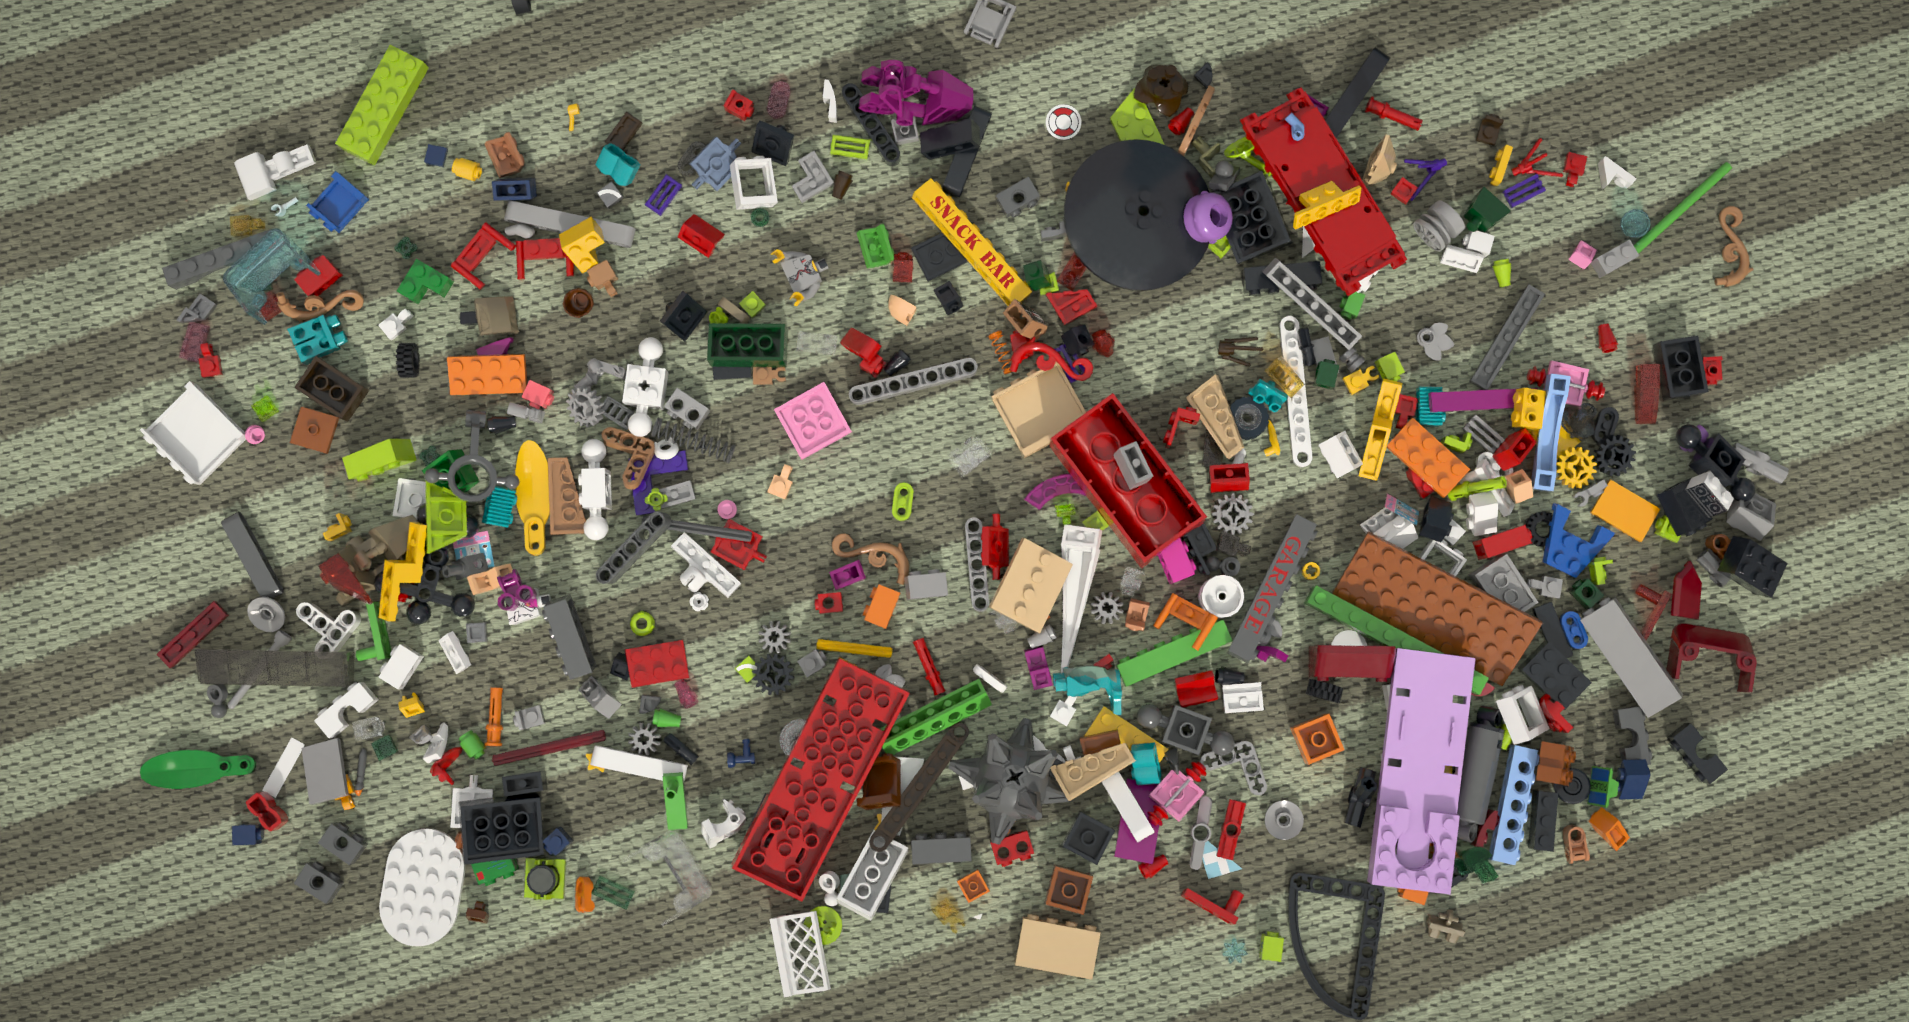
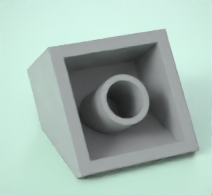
M1757 493L1746 502L1734 499L1727 512L1726 522L1731 527L1738 528L1748 536L1761 541L1774 526L1776 504Z

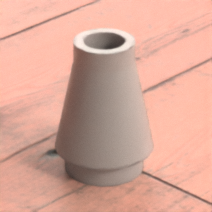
M1049 624L1047 626L1044 625L1040 633L1035 632L1031 637L1027 638V641L1033 649L1037 646L1054 642L1057 636Z

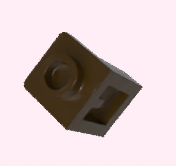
M1495 114L1485 115L1481 120L1476 141L1494 146L1500 126L1504 120Z

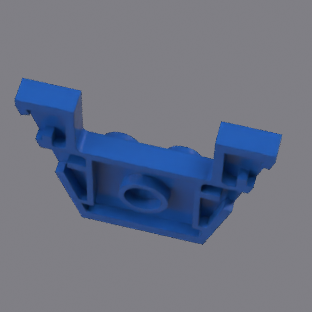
M1553 503V518L1549 522V526H1551L1550 535L1546 539L1542 562L1576 578L1615 533L1597 525L1590 541L1587 542L1563 530L1571 510Z

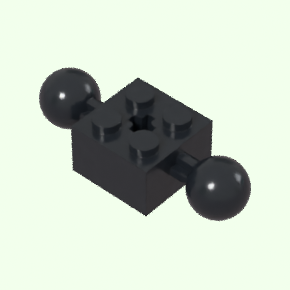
M1686 424L1677 430V443L1682 448H1693L1696 451L1688 465L1696 474L1700 475L1711 471L1724 487L1730 485V494L1736 501L1742 500L1746 502L1753 498L1756 492L1755 484L1748 478L1737 477L1746 459L1719 433L1702 443V434L1698 427Z

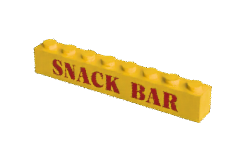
M930 178L913 193L912 199L1007 306L1014 299L1021 303L1026 300L1032 293L1031 287L1026 281L1020 279L1014 267L1009 266L1005 262V257L1000 252L997 253L991 241L980 234V229L975 224H971L966 213L955 206V201L942 191L941 185Z

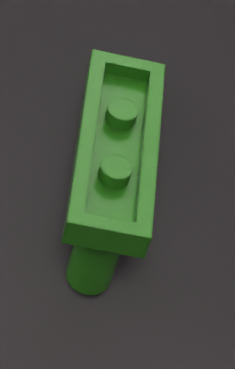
M380 602L366 603L375 646L356 650V658L358 661L377 657V660L390 659L392 657L390 655L391 646L386 622L378 618Z
M683 772L663 773L668 830L688 829Z

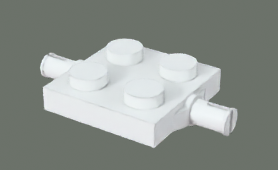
M470 775L469 787L463 789L453 788L451 828H460L459 801L493 798V789L477 787L478 775H474V783L473 775Z

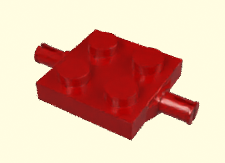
M992 514L993 525L982 527L981 560L983 566L993 568L992 580H1000V568L1009 566V529L1000 526V514Z
M728 519L724 528L752 532V539L750 542L716 537L711 553L743 570L747 568L753 558L764 563L765 560L759 556L765 559L767 556L758 552V545L763 536Z

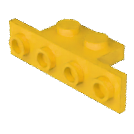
M1330 181L1300 194L1299 201L1306 208L1294 214L1293 228L1298 229L1346 207L1355 205L1360 201L1361 187L1357 186L1343 192L1333 181Z

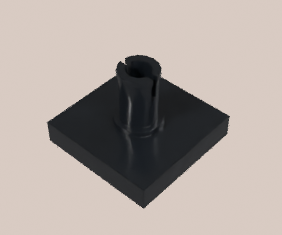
M759 120L751 152L765 158H771V161L787 166L795 135L787 132L783 125L775 127Z
M682 291L674 302H669L666 305V313L660 319V322L685 342L708 311Z

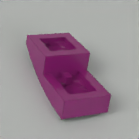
M1043 646L1024 650L1034 690L1053 686Z

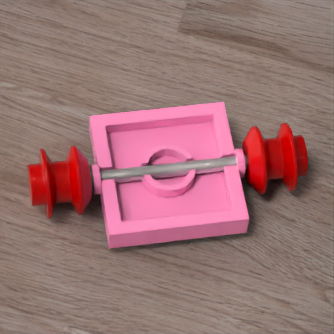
M1556 361L1549 362L1547 375L1552 373L1571 376L1566 404L1580 407L1584 392L1587 399L1595 396L1596 401L1604 396L1605 387H1603L1602 382L1595 385L1594 380L1586 385L1589 369ZM1536 366L1533 369H1529L1527 374L1529 385H1532L1533 382H1537L1538 387L1544 383L1546 384L1547 375L1545 369L1542 368L1541 371H1537Z
M1191 762L1192 768L1185 769L1187 777L1180 771L1177 775L1171 770L1152 791L1149 797L1158 805H1153L1154 811H1148L1147 814L1149 816L1148 820L1153 825L1162 826L1161 820L1163 818L1168 819L1167 812L1180 822L1202 797L1204 791L1194 782H1201L1200 776L1207 775L1203 764Z

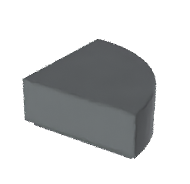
M642 695L639 714H646L655 710L660 704L662 697Z

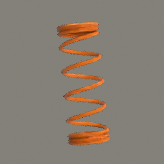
M1001 330L988 336L990 340L995 339L991 344L992 346L1001 345L996 351L1007 344L993 345L996 340L1003 336L1001 335L1003 333ZM1009 350V351H1005V352L996 353V354L1005 353V354H1003V355L998 359V361H1000V359H1001L1004 355H1006L1007 353H1009L1010 350ZM1011 359L1000 361V362L1008 361L1007 363H1005V364L1002 366V369L1004 370V371H1003L1004 374H1008V373H1011V372H1012V371H1009L1010 367H1009V368H1003L1006 364H1008L1009 362H1011V361H1010Z

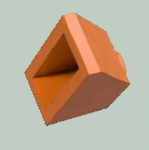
M1601 807L1591 816L1589 823L1593 829L1615 851H1618L1630 838L1620 821Z

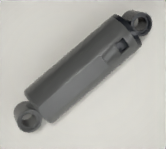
M1484 705L1478 709L1477 723L1470 722L1464 750L1457 815L1460 816L1457 839L1467 842L1475 840L1478 831L1477 824L1483 825L1485 823L1505 730L1499 729L1503 721L1500 709Z

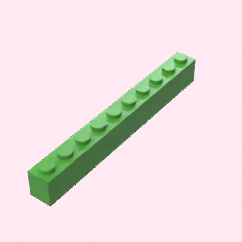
M1317 585L1312 587L1304 604L1382 646H1396V648L1444 654ZM1474 670L1471 693L1480 695L1489 678Z

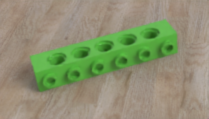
M980 679L896 720L882 746L884 751L894 755L991 706L992 703Z

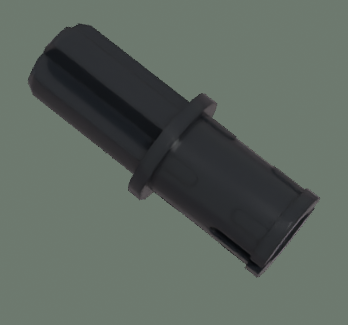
M1308 327L1298 329L1301 344L1299 350L1302 352L1304 366L1316 364L1313 352L1314 344H1311Z
M669 733L664 738L663 742L676 752L675 755L681 756L690 765L699 757V755L686 746L687 743L683 744L673 734Z

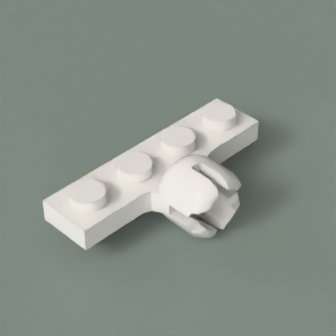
M685 532L671 545V548L689 563V567L680 575V581L684 586L690 582L688 585L690 591L697 592L706 582H709L729 598L741 585L732 574Z

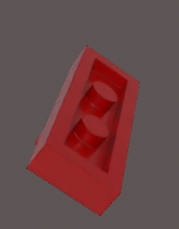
M1188 888L1183 890L1181 896L1226 923L1235 925L1239 917L1234 914L1244 894L1233 890L1224 909Z

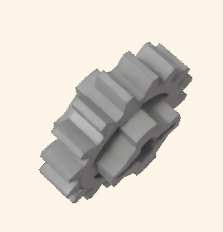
M582 385L572 389V392L568 394L570 399L566 400L570 404L567 410L572 412L569 416L575 417V423L580 421L581 427L584 425L590 427L598 424L599 420L603 419L601 414L605 413V410L601 409V406L604 405V403L600 402L602 397L596 396L597 390L591 391V386L585 388Z
M1234 493L1230 495V498L1224 495V501L1218 499L1217 503L1219 505H1213L1212 507L1216 510V512L1211 513V516H1216V519L1212 522L1219 524L1218 530L1224 529L1223 534H1226L1228 531H1230L1231 535H1234L1235 531L1241 534V528L1247 530L1248 526L1246 523L1251 524L1253 522L1249 519V517L1254 515V513L1249 512L1252 505L1247 506L1248 499L1242 501V495H1239L1237 498H1235ZM1229 502L1228 508L1221 511L1222 506ZM1237 503L1240 504L1244 510H1240L1237 507ZM1232 510L1234 513H1237V516L1233 519L1232 516L1228 515ZM1221 518L1228 522V526L1222 522ZM1240 518H1244L1242 524L1236 527L1237 521Z

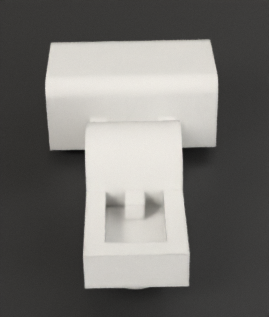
M307 144L290 152L276 153L273 155V159L268 161L265 160L264 155L255 152L238 159L234 164L247 199L254 200L277 190L274 184L275 180L316 164V160L311 147Z

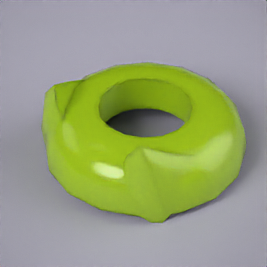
M640 611L631 618L630 628L636 635L647 636L654 630L655 620L648 612ZM640 618H644L647 621L645 629L637 627V621Z

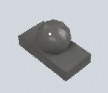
M1227 160L1218 162L1215 167L1216 174L1209 181V188L1227 191L1240 174V167L1233 166Z

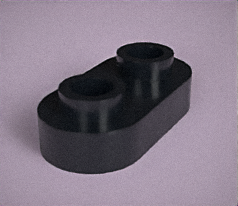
M1606 407L1599 411L1592 431V439L1595 443H1603L1602 438L1599 437V432H1602L1604 437L1608 439L1609 435H1614L1619 420V414L1615 408ZM1605 414L1609 415L1608 421L1604 417Z

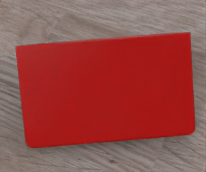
M693 214L683 223L678 238L709 258L713 254L717 243L724 238L725 234Z
M1212 670L1175 678V690L1182 708L1218 700Z

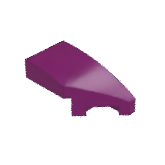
M509 337L476 349L477 354H508V348L510 343L513 344L514 339Z
M1256 647L1259 650L1256 657L1264 662L1267 661L1268 656L1286 662L1289 656L1273 647Z

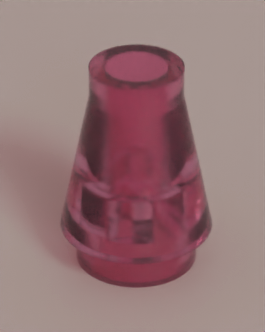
M684 679L674 684L680 704L685 709L691 708L699 702L697 694Z

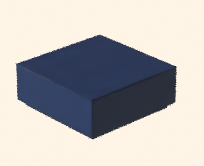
M428 144L424 163L444 168L448 149Z

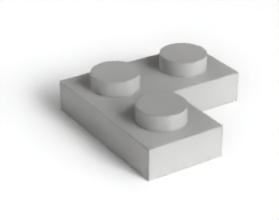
M815 151L798 160L807 177L792 185L801 203L834 185L833 180Z

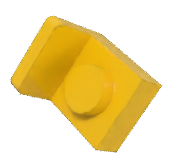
M342 513L336 514L340 525L334 524L327 528L328 531L323 532L325 540L334 541L352 532L350 518Z

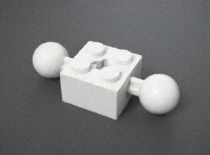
M653 337L645 338L639 344L638 351L643 359V366L627 365L622 402L626 406L637 407L636 413L628 420V429L633 435L638 437L647 435L652 429V420L647 415L648 408L664 410L669 373L664 368L654 367L655 361L663 353V346L658 339ZM648 384L650 387L644 391L642 386Z
M590 439L583 444L581 450L583 458L588 462L589 469H581L582 474H579L578 477L579 485H582V493H579V503L582 505V508L590 511V517L585 521L583 527L585 535L592 540H600L608 533V523L601 517V510H612L611 471L606 468H600V462L606 456L604 443L597 439Z

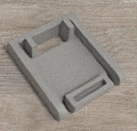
M978 0L964 29V34L967 35L971 29L973 30L970 35L971 37L989 45H992L993 41L996 40L994 47L999 48L1016 11V6L1003 0ZM990 1L1005 8L1003 14L987 8L988 2Z

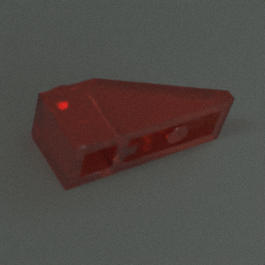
M339 553L318 566L322 571L320 577L326 584L330 583L335 589L369 605L373 603L347 562Z

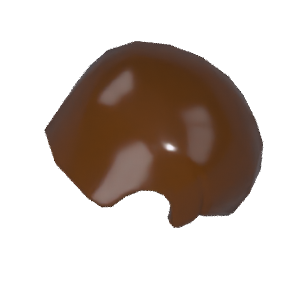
M574 288L565 294L562 304L568 315L581 318L592 310L594 300L592 294L586 289Z

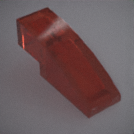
M1640 364L1636 366V386H1634L1636 424H1656L1660 390V364Z

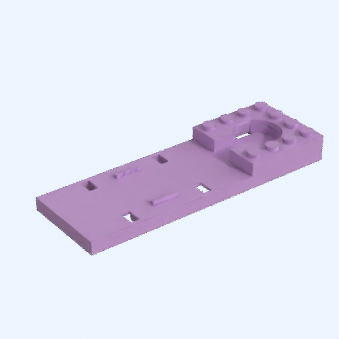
M1396 648L1367 882L1372 885L1451 894L1460 818L1457 815L1475 658ZM1397 688L1410 689L1409 697L1397 696ZM1453 695L1464 696L1463 704L1452 703ZM1388 758L1401 759V767L1387 766ZM1445 765L1455 766V774L1444 773ZM1430 843H1434L1432 859H1428Z

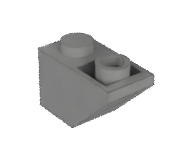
M590 676L579 688V691L591 706L608 719L622 705L593 676Z

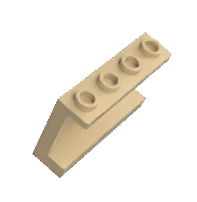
M1028 914L1027 917L1023 916L1015 958L1016 966L1093 979L1100 939V931L1096 930V926L1085 925V928L1078 927V923L1066 921V924L1058 923V919L1054 918L1040 920L1039 916Z

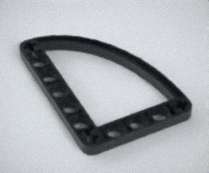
M1295 872L1289 879L1288 924L1292 947L1300 970L1309 986L1327 1006L1346 1017L1363 1020L1367 1017L1369 1011L1385 891L1381 886L1370 883ZM1298 876H1301L1302 880L1308 881V877H1311L1309 889L1306 888L1307 884L1300 883L1297 887L1294 879H1298ZM1315 879H1321L1323 882V887L1319 890L1313 888V881ZM1335 882L1342 884V890L1339 893H1335L1332 890V885ZM1354 885L1361 887V894L1358 896H1353L1351 893ZM1375 888L1380 892V896H1376L1375 901L1379 903V906L1369 904V901H1374L1371 891H1375ZM1298 891L1365 901L1349 1007L1338 1003L1330 997L1318 983L1309 967L1299 932ZM1370 908L1377 909L1378 915L1376 918L1371 919L1368 917L1367 912ZM1368 927H1373L1375 930V935L1372 938L1365 936V930ZM1371 947L1372 955L1364 957L1362 955L1363 948ZM1362 966L1369 968V974L1366 977H1362L1359 974ZM1359 986L1366 987L1367 992L1364 996L1357 995L1356 990ZM1355 998L1365 1000V1003L1361 1002L1360 1007L1364 1011L1359 1013V1016L1354 1012V1008L1357 1009L1359 1005Z

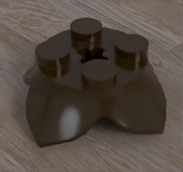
M1155 64L1145 69L1144 77L1135 87L1134 98L1144 104L1154 103L1161 114L1170 117L1178 110L1181 104V97L1186 95L1189 86L1186 79L1177 71L1174 65Z

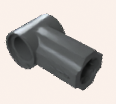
M1710 548L1703 551L1697 557L1696 561L1710 574V579L1717 586L1722 588L1731 580L1717 571L1721 560Z

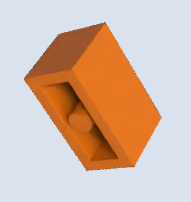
M879 584L877 588L873 587L870 595L872 602L870 606L866 605L863 612L864 620L887 629L901 593Z

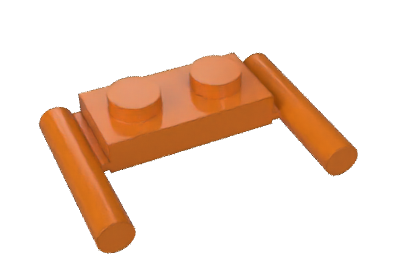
M1172 593L1153 626L1160 630L1170 613L1201 631L1192 645V648L1199 651L1218 617Z

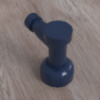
M750 739L742 740L743 755L735 756L733 752L727 753L728 768L735 767L737 763L751 762V764H755V752L751 753Z

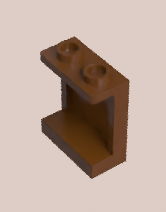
M882 754V757L876 758L863 783V798H857V806L865 810L901 805V760L894 757L893 754Z

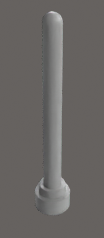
M282 630L275 634L274 644L229 701L228 708H235L280 647L288 645L292 639L290 635Z

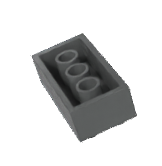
M571 594L548 601L543 607L542 614L545 621H549L551 627L549 628V633L552 640H556L557 647L555 649L558 657H562L564 662L562 669L565 676H569V679L572 680L592 673L596 663Z

